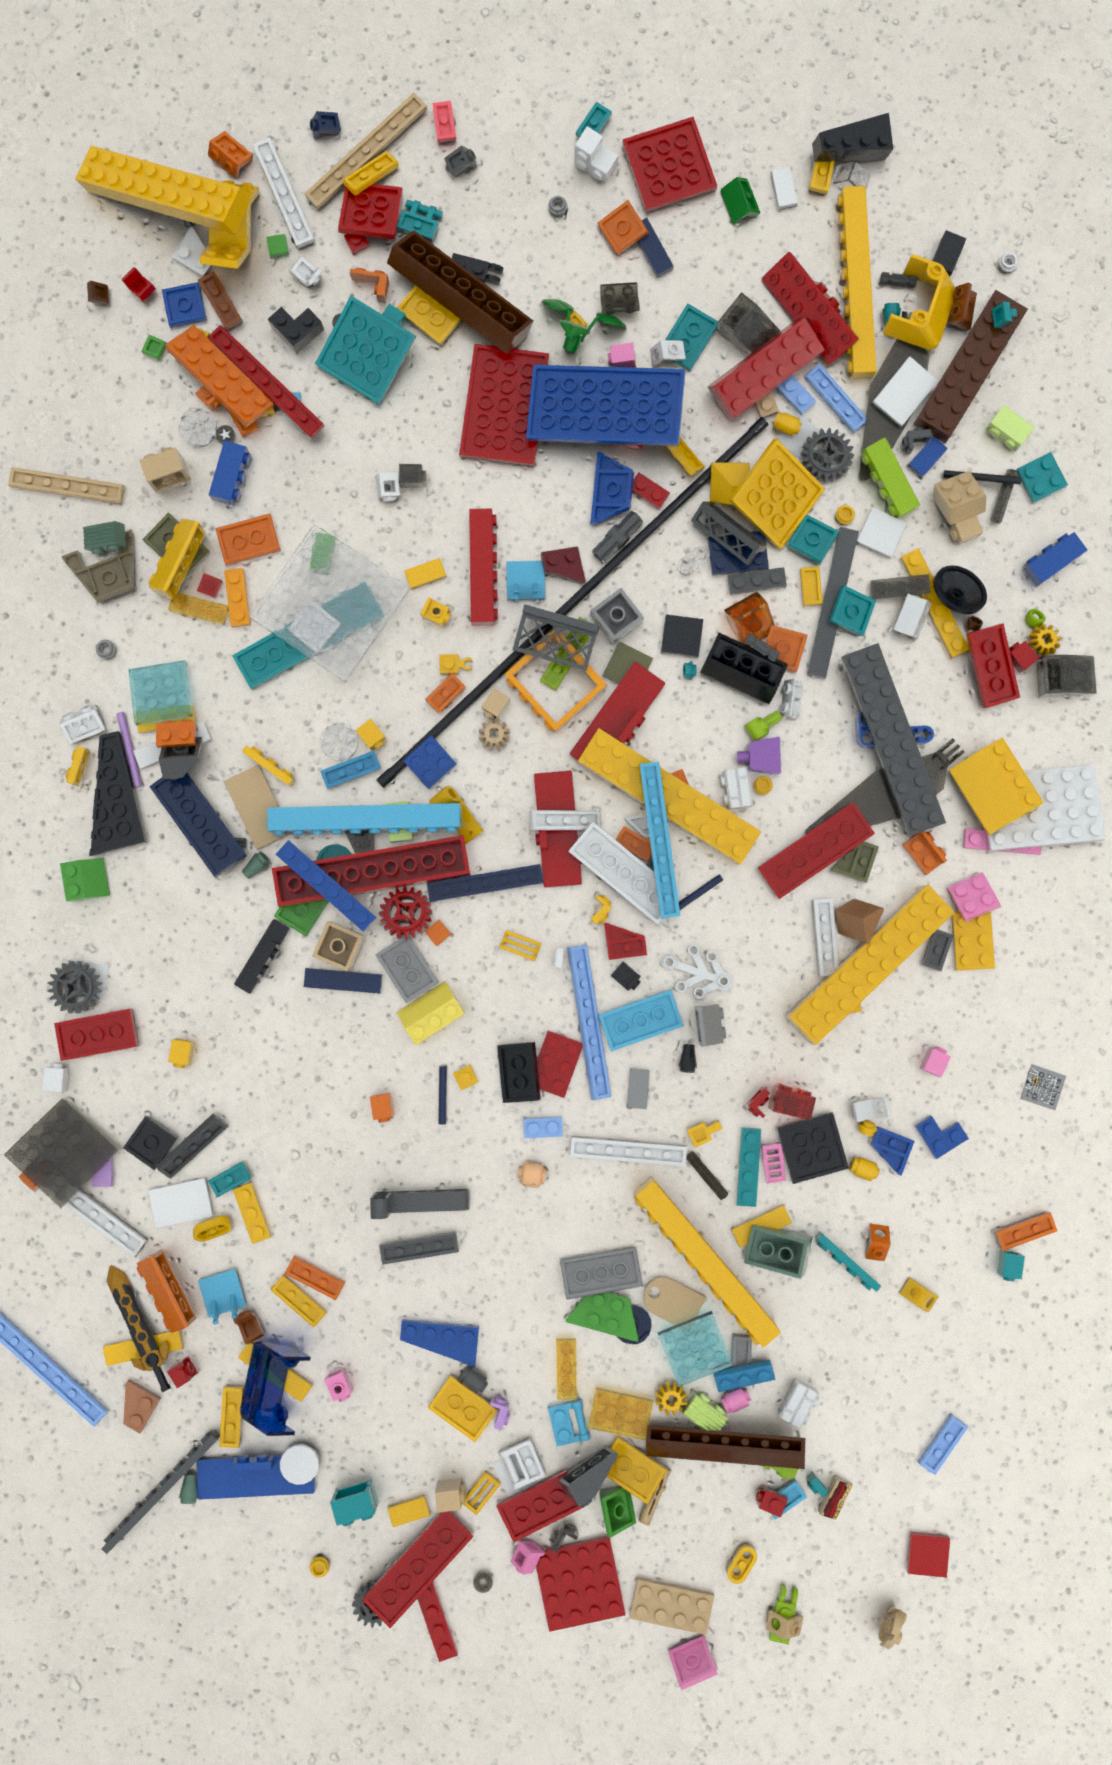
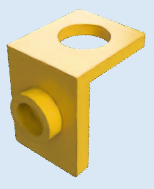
M912 1278L908 1279L900 1292V1295L928 1313L939 1297Z

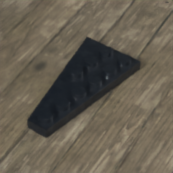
M119 731L99 736L98 771H96L97 783L94 795L93 830L91 831L92 841L89 856L147 842Z

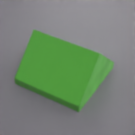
M621 1486L599 1489L608 1538L636 1524L631 1493Z

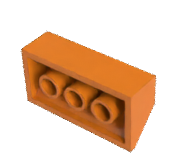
M162 1249L137 1262L138 1274L144 1277L147 1283L145 1285L150 1295H153L155 1299L154 1305L157 1311L162 1313L166 1329H170L171 1333L188 1327L196 1319V1316Z

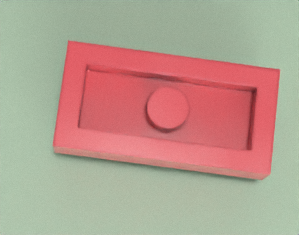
M451 101L432 103L438 143L456 141Z

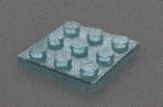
M185 660L128 669L133 716L136 725L193 716L188 669Z
M712 1311L657 1332L679 1387L733 1366Z

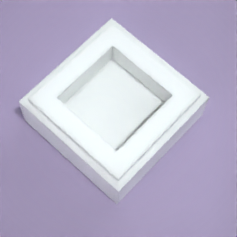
M564 948L556 949L555 967L562 968Z

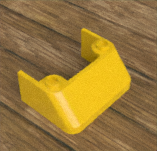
M911 254L903 274L908 277L910 275L917 276L919 281L937 287L929 312L916 310L911 314L909 320L891 314L882 334L927 350H934L941 341L953 305L956 287L943 265Z

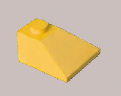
M711 462L710 501L733 505L729 498L750 471V463Z

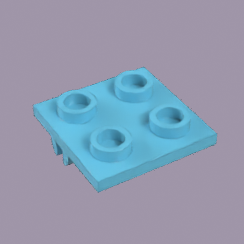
M506 561L507 600L534 599V601H537V599H545V573L542 561Z
M236 1268L198 1280L208 1317L213 1318L214 1325L219 1323L218 1318L220 1314L230 1311L232 1312V1319L237 1318L238 1309L247 1306Z

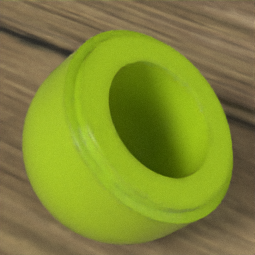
M1030 609L1025 616L1027 626L1033 629L1040 627L1046 620L1045 615L1037 609ZM1033 614L1038 615L1039 619L1035 618Z

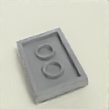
M403 936L375 954L405 1003H408L439 983L410 936L408 940Z

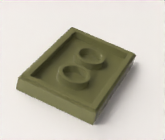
M168 512L142 540L160 557H163L166 552V544L169 540H172L174 527L179 522ZM202 543L184 579L211 553Z

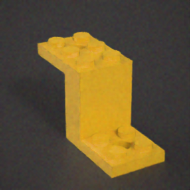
M225 180L223 181L224 183L240 187L251 199V202L235 235L209 228V245L200 255V264L238 269L251 252V204L259 195V187L253 186L252 183H242L240 185L235 184L234 181Z

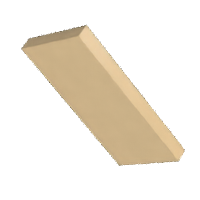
M259 765L224 781L256 850L292 834L291 832H285V836H274L272 832L267 831V808L279 807Z

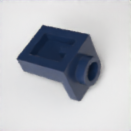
M316 111L310 120V130L313 131V137L318 138L321 133L339 134L341 128L338 113Z

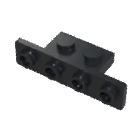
M276 919L272 920L236 979L235 986L249 994L252 993L261 976H265L270 966L268 965L270 961L277 957L280 951L278 948L289 932V927Z

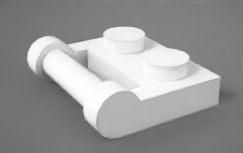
M531 1438L498 1452L508 1469L514 1489L523 1487L546 1476ZM514 1453L525 1476L523 1478H519L510 1457Z

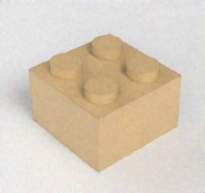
M176 447L165 448L161 453L148 454L144 456V459L139 460L146 481L155 492L191 480L185 460Z
M970 471L934 484V501L950 525L986 512V494Z
M327 921L312 957L350 972L365 936Z

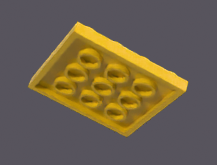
M773 439L731 495L729 501L777 549H782L825 488L778 439Z

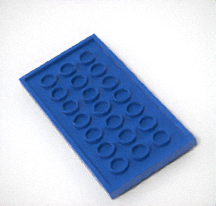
M533 365L526 439L527 441L679 446L685 369Z

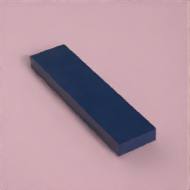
M305 968L303 987L381 994L382 974Z

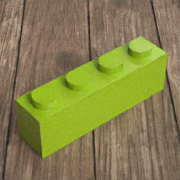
M886 437L861 451V459L865 465H868L871 471L870 476L874 482H877L880 488L879 493L883 499H886L889 505L888 510L892 516L899 518L920 506Z

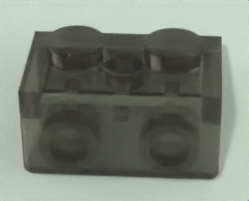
M637 282L601 284L600 304L602 313L614 314L616 312L633 313L634 311H640Z

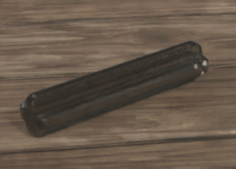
M1007 469L1005 475L1017 476V472L1014 469ZM1002 483L990 519L993 523L1000 524L1002 522L1014 484Z
M694 1151L689 1152L686 1155L688 1162L720 1200L725 1199L728 1196V1192Z

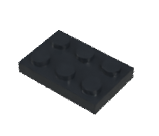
M535 1042L497 1045L503 1103L541 1100Z

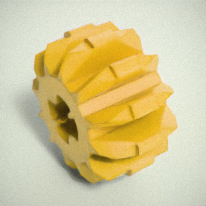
M1042 624L1040 628L1035 627L1033 629L1034 632L1029 634L1032 640H1029L1028 644L1033 645V651L1037 650V656L1043 653L1044 657H1047L1050 653H1056V649L1061 646L1058 641L1062 640V637L1056 636L1059 630L1052 631L1053 625L1048 626V628L1045 624Z
M667 1381L665 1382L666 1388L660 1385L659 1389L661 1392H655L657 1397L655 1404L660 1405L658 1408L660 1412L665 1410V1415L668 1416L670 1411H672L673 1415L676 1416V1410L678 1409L680 1412H683L684 1410L681 1405H687L685 1400L687 1393L683 1392L684 1387L682 1385L677 1388V1382L674 1381L672 1386H670ZM670 1395H673L674 1401L672 1402L669 1401Z

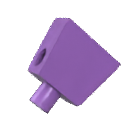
M780 737L749 742L747 744V751H737V763H748V771L779 775L781 773Z

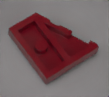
M578 546L541 552L540 556L544 573L558 575L564 579L569 578L578 581L580 584L586 582Z

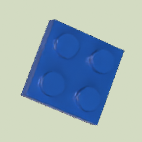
M432 735L427 737L402 760L428 789L457 764Z

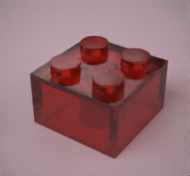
M779 1084L778 1087L773 1086L768 1109L773 1112L811 1121L816 1097L811 1095L812 1092L800 1088L797 1091H792V1087L784 1084Z

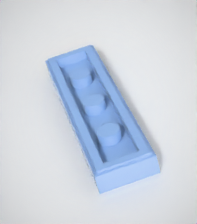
M820 363L805 375L804 378L853 434L868 422L869 419Z

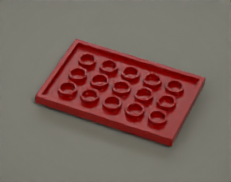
M474 343L459 457L527 466L535 465L538 441H527L526 439L533 365H548L549 353L513 349L506 354L497 346Z

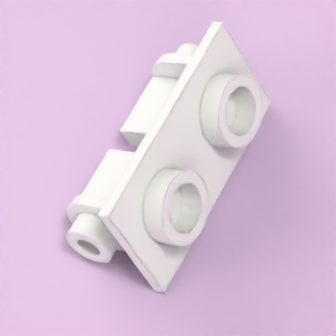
M795 678L785 680L782 687L783 698L780 705L782 718L797 719V716H799L801 703L796 702L795 698L801 699L802 681H798Z

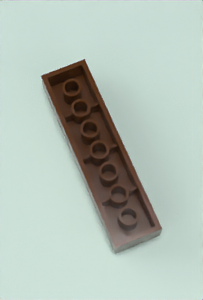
M415 230L392 246L387 261L388 265L468 324L485 339L497 346L501 351L508 354L527 338L534 320Z
M994 291L913 425L931 429V435L943 443L948 441L1028 308L1001 292ZM1002 302H1010V309H1016L1017 317H1012V321L1002 328H994L992 309Z

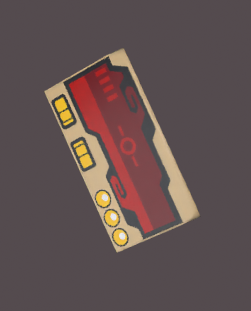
M834 1476L828 1493L825 1495L818 1510L819 1514L836 1520L853 1484L838 1476Z

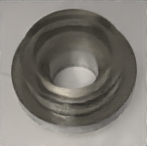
M486 1572L478 1573L473 1580L474 1588L480 1593L488 1592L493 1585L491 1575ZM485 1579L487 1583L481 1584L479 1581Z

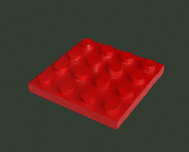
M694 116L622 139V144L645 212L717 190V183Z
M607 1535L542 1549L545 1554L540 1557L536 1570L549 1632L626 1615L611 1541Z

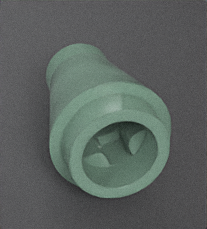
M261 851L255 853L242 870V873L250 879L252 876L268 868L269 858Z
M184 1474L179 1495L181 1504L196 1503L198 1498L196 1474Z

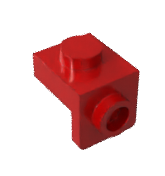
M135 267L121 279L131 293L142 302L156 289Z
M763 1485L762 1490L759 1489L756 1495L759 1509L781 1518L788 1501L786 1496L770 1490L766 1485Z

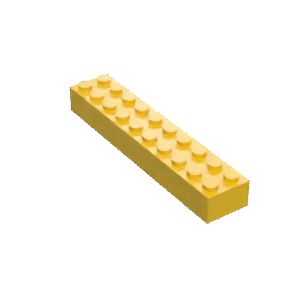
M92 145L75 178L87 192L233 235L236 234L251 202V199L238 186Z
M598 728L577 763L645 805L639 764L651 763V761ZM660 767L667 820L734 863L742 864L761 831Z
M929 884L922 886L874 932L869 944L863 942L833 973L826 977L805 997L786 1018L812 1045H817L955 912Z
M650 1176L634 1190L635 1202L641 1209L645 1207L648 1210L646 1212L647 1216L654 1224L657 1222L660 1224L661 1233L666 1239L671 1238L673 1240L671 1243L679 1254L684 1253L686 1255L684 1258L687 1264L692 1269L696 1268L698 1270L697 1274L705 1285L707 1283L711 1285L709 1288L718 1300L720 1298L723 1299L722 1303L730 1315L733 1313L736 1315L734 1318L743 1330L748 1329L747 1333L756 1346L760 1343L764 1348L781 1333L776 1323L654 1178Z

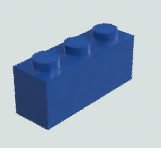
M224 440L208 494L212 500L234 506L235 501L239 500L240 483L244 482L246 474L244 469L249 464L251 454L246 446Z
M1075 532L1069 536L1065 533L1057 539L1058 544L1052 546V544L1048 545L1042 550L1043 554L1037 557L1035 555L1026 561L1028 565L1023 570L1036 587L1088 550Z

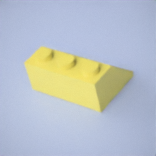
M446 981L399 1010L397 1014L412 1041L417 1045L464 1015L465 1011Z

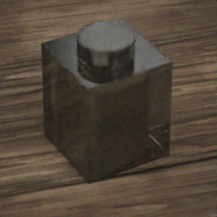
M399 464L400 488H423V482L427 481V471L423 470L422 464Z

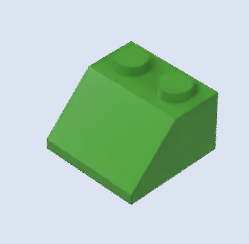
M104 858L60 863L66 902L110 896Z

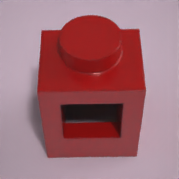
M189 1356L173 1365L167 1371L176 1388L181 1387L199 1373Z

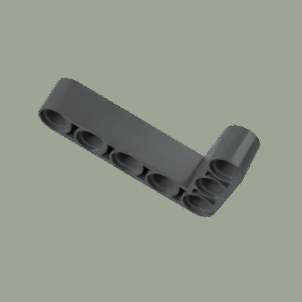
M469 1189L375 1192L370 1198L371 1219H385L391 1213L469 1210Z

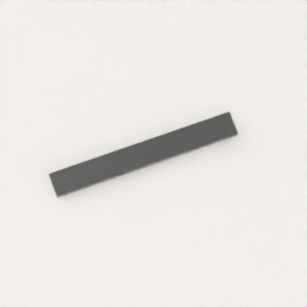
M839 528L807 675L823 679L827 676L838 627L828 621L840 587L847 586L859 533L857 530Z

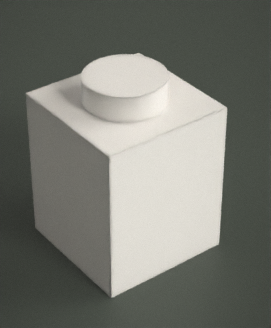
M51 1063V1066L44 1067L42 1091H67L69 1068L63 1067L61 1063Z

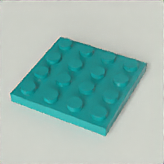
M350 295L315 365L376 403L381 404L417 336Z

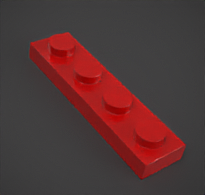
M433 1581L418 1597V1602L438 1660L441 1662L458 1656V1651Z

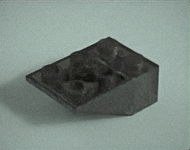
M742 292L719 319L716 327L720 334L748 355L780 332L779 328L763 310Z
M1046 655L1041 656L1036 661L1039 697L1097 694L1094 656Z

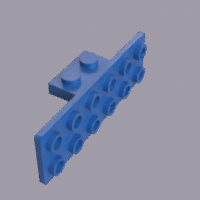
M283 1454L239 1455L237 1457L199 1459L196 1462L199 1500L313 1494L315 1492V1477L306 1484L296 1485L288 1482L280 1471V1460Z

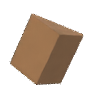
M852 899L835 909L839 934L869 944L884 908L857 899Z

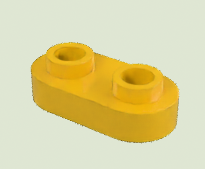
M218 1216L199 1223L193 1228V1238L196 1241L205 1242L224 1235L231 1230V1221L228 1217Z
M748 1544L740 1546L728 1565L727 1575L732 1583L740 1584L744 1582L756 1563L757 1553L753 1546ZM744 1552L750 1553L748 1557L743 1556ZM739 1569L740 1571L739 1573L735 1574L733 1573V1570Z

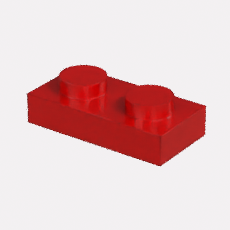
M640 472L633 479L632 492L660 510L670 492Z

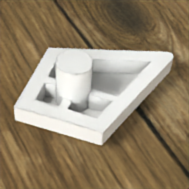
M646 814L625 817V820L644 838L649 837Z

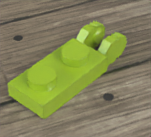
M781 1585L774 1611L785 1618L794 1617L798 1589L793 1588L790 1601H785L787 1589L786 1586ZM774 1618L772 1621L773 1627L779 1630L780 1622L777 1618ZM769 1633L770 1641L789 1645L790 1638L783 1640L775 1634Z

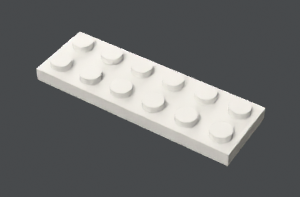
M592 822L568 852L658 925L662 919L660 917L654 871ZM677 891L678 900H679L680 897L682 896V894Z

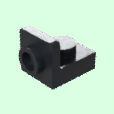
M622 962L610 975L627 991L630 989L635 990L641 983L638 980L641 976L625 962Z

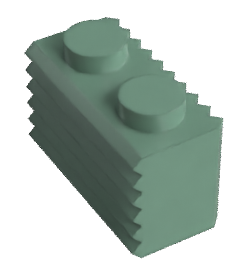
M112 521L83 527L84 549L91 551L92 554L101 555L107 550L117 552L119 548L126 547L125 524Z

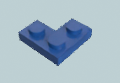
M930 1115L914 1125L935 1159H938L969 1139L959 1122H955L941 1131L934 1118Z

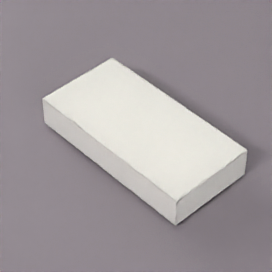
M790 167L772 170L771 177L778 209L797 206L798 202Z

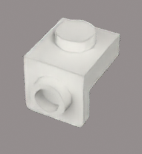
M300 256L289 272L303 285L308 287L316 285L321 278L319 274L322 270L320 268L316 269L305 258Z

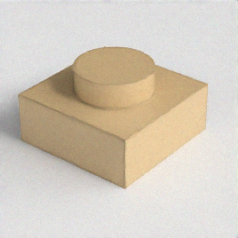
M773 394L764 396L754 403L759 417L767 418L779 412Z

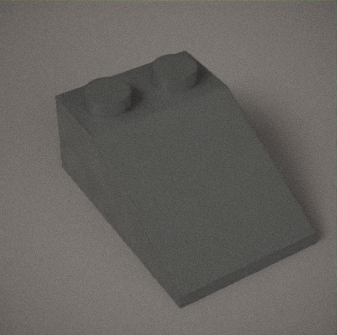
M605 1446L558 1479L569 1499L579 1508L589 1505L592 1502V1498L597 1495L618 1456L616 1451Z

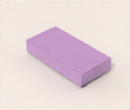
M113 1147L92 1148V1187H112Z

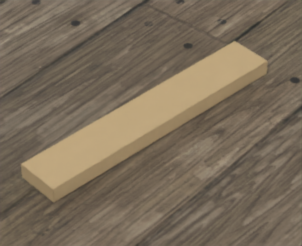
M11 467L8 486L11 488L122 505L125 489L123 484Z

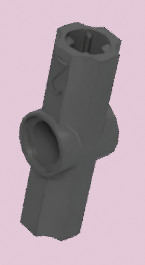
M631 511L618 525L615 524L607 532L605 538L592 550L595 557L604 563L617 549H621L628 542L630 536L643 524L640 516L636 512Z

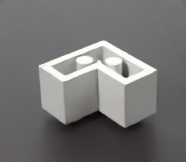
M587 126L575 144L574 163L579 169L588 171L595 179L606 183L618 165L619 155L604 147L603 136Z

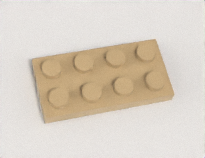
M637 1577L630 1619L707 1635L714 1593Z

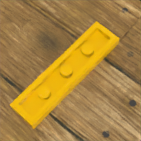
M180 1330L174 1333L167 1331L153 1334L159 1348L164 1341H167L170 1347L169 1352L184 1348ZM132 1339L103 1346L106 1366L131 1361V1358L141 1359Z
M253 1342L246 1345L238 1356L241 1361L299 1402L303 1401L313 1386L309 1381Z

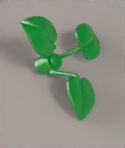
M542 299L541 303H545L553 309L566 313L567 320L560 319V324L565 330L566 336L563 348L573 353L577 352L580 342H583L586 335L590 334V330L597 321L623 326L625 330L627 328L621 320L607 313H597L594 320L586 328L570 321V311H574V308L567 302L558 299Z

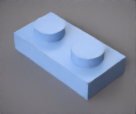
M793 375L776 387L801 416L816 402Z
M562 1116L523 1118L524 1138L563 1137Z

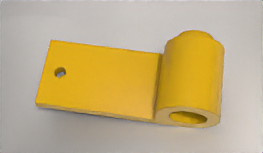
M451 786L444 787L429 800L430 804L460 803L462 805V828L457 829V832L460 836L464 835L466 844L484 831L458 793Z

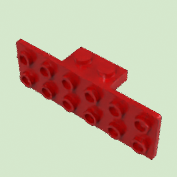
M791 252L784 255L762 277L764 283L794 321L798 318H806L825 349L820 354L829 365H832L859 340L858 336L839 314L841 312L838 307L840 304L835 297L828 295L826 285L823 282L814 281Z
M634 662L570 752V756L578 761L598 728L623 744L624 742L629 743L635 735L632 731L636 726L640 728L646 718L643 715L662 690L665 682L639 663Z
M571 770L534 774L537 810L575 811ZM539 830V834H535L536 845H540L544 887L582 884L580 861L568 852L578 840L577 830Z

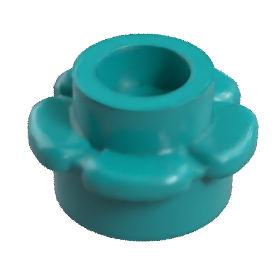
M690 661L683 665V677L692 680L693 676L697 674V667Z

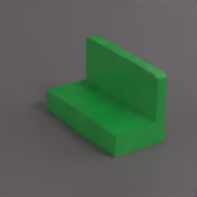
M736 177L721 188L732 223H738L746 216L756 217L760 214L747 178Z

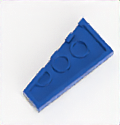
M402 1319L400 1340L475 1367L479 1326Z

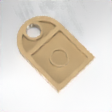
M666 1276L656 1277L649 1281L643 1294L645 1305L652 1314L687 1332L690 1331L706 1299L705 1295ZM652 1287H657L660 1290L657 1297L649 1295V1290Z

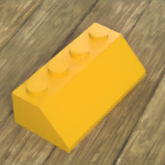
M181 519L180 523L175 525L173 538L167 542L166 552L158 560V569L149 579V588L153 592L174 601L206 534L197 521Z

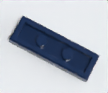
M645 218L641 221L649 233L637 242L656 277H659L672 270L674 266L648 218Z

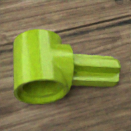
M774 711L763 719L761 717L753 719L744 727L753 741H758L769 733L770 727L782 720V716L778 711Z

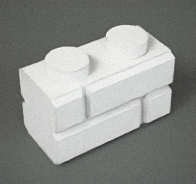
M747 768L725 770L723 776H720L721 787H725L726 794L723 795L724 806H728V810L751 807L753 804Z
M795 1378L778 1411L779 1417L801 1428L802 1424L805 1425L809 1420L810 1414L808 1412L811 1407H815L819 1400L817 1390Z

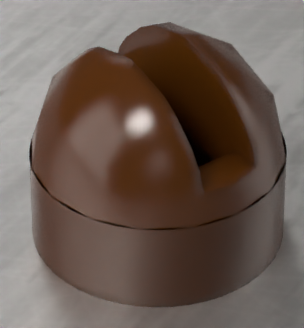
M970 616L966 622L968 631L970 629L973 631L980 630L983 625V621L975 616Z

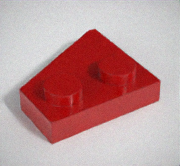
M604 923L609 960L647 955L644 935Z

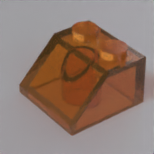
M758 592L724 609L729 625L738 641L745 645H748L745 643V639L750 633L754 634L757 640L767 637L770 625H775L767 601Z

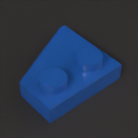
M877 1126V1132L874 1133L871 1145L898 1175L902 1176L915 1141Z

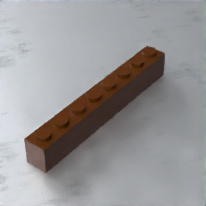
M650 1425L647 1427V1456L805 1469L806 1438Z

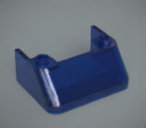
M256 1341L252 1349L240 1406L241 1417L266 1436L295 1435V1431L285 1425L288 1419V1411L281 1404L288 1367L294 1368L299 1361H310L311 1357L295 1347L267 1341Z

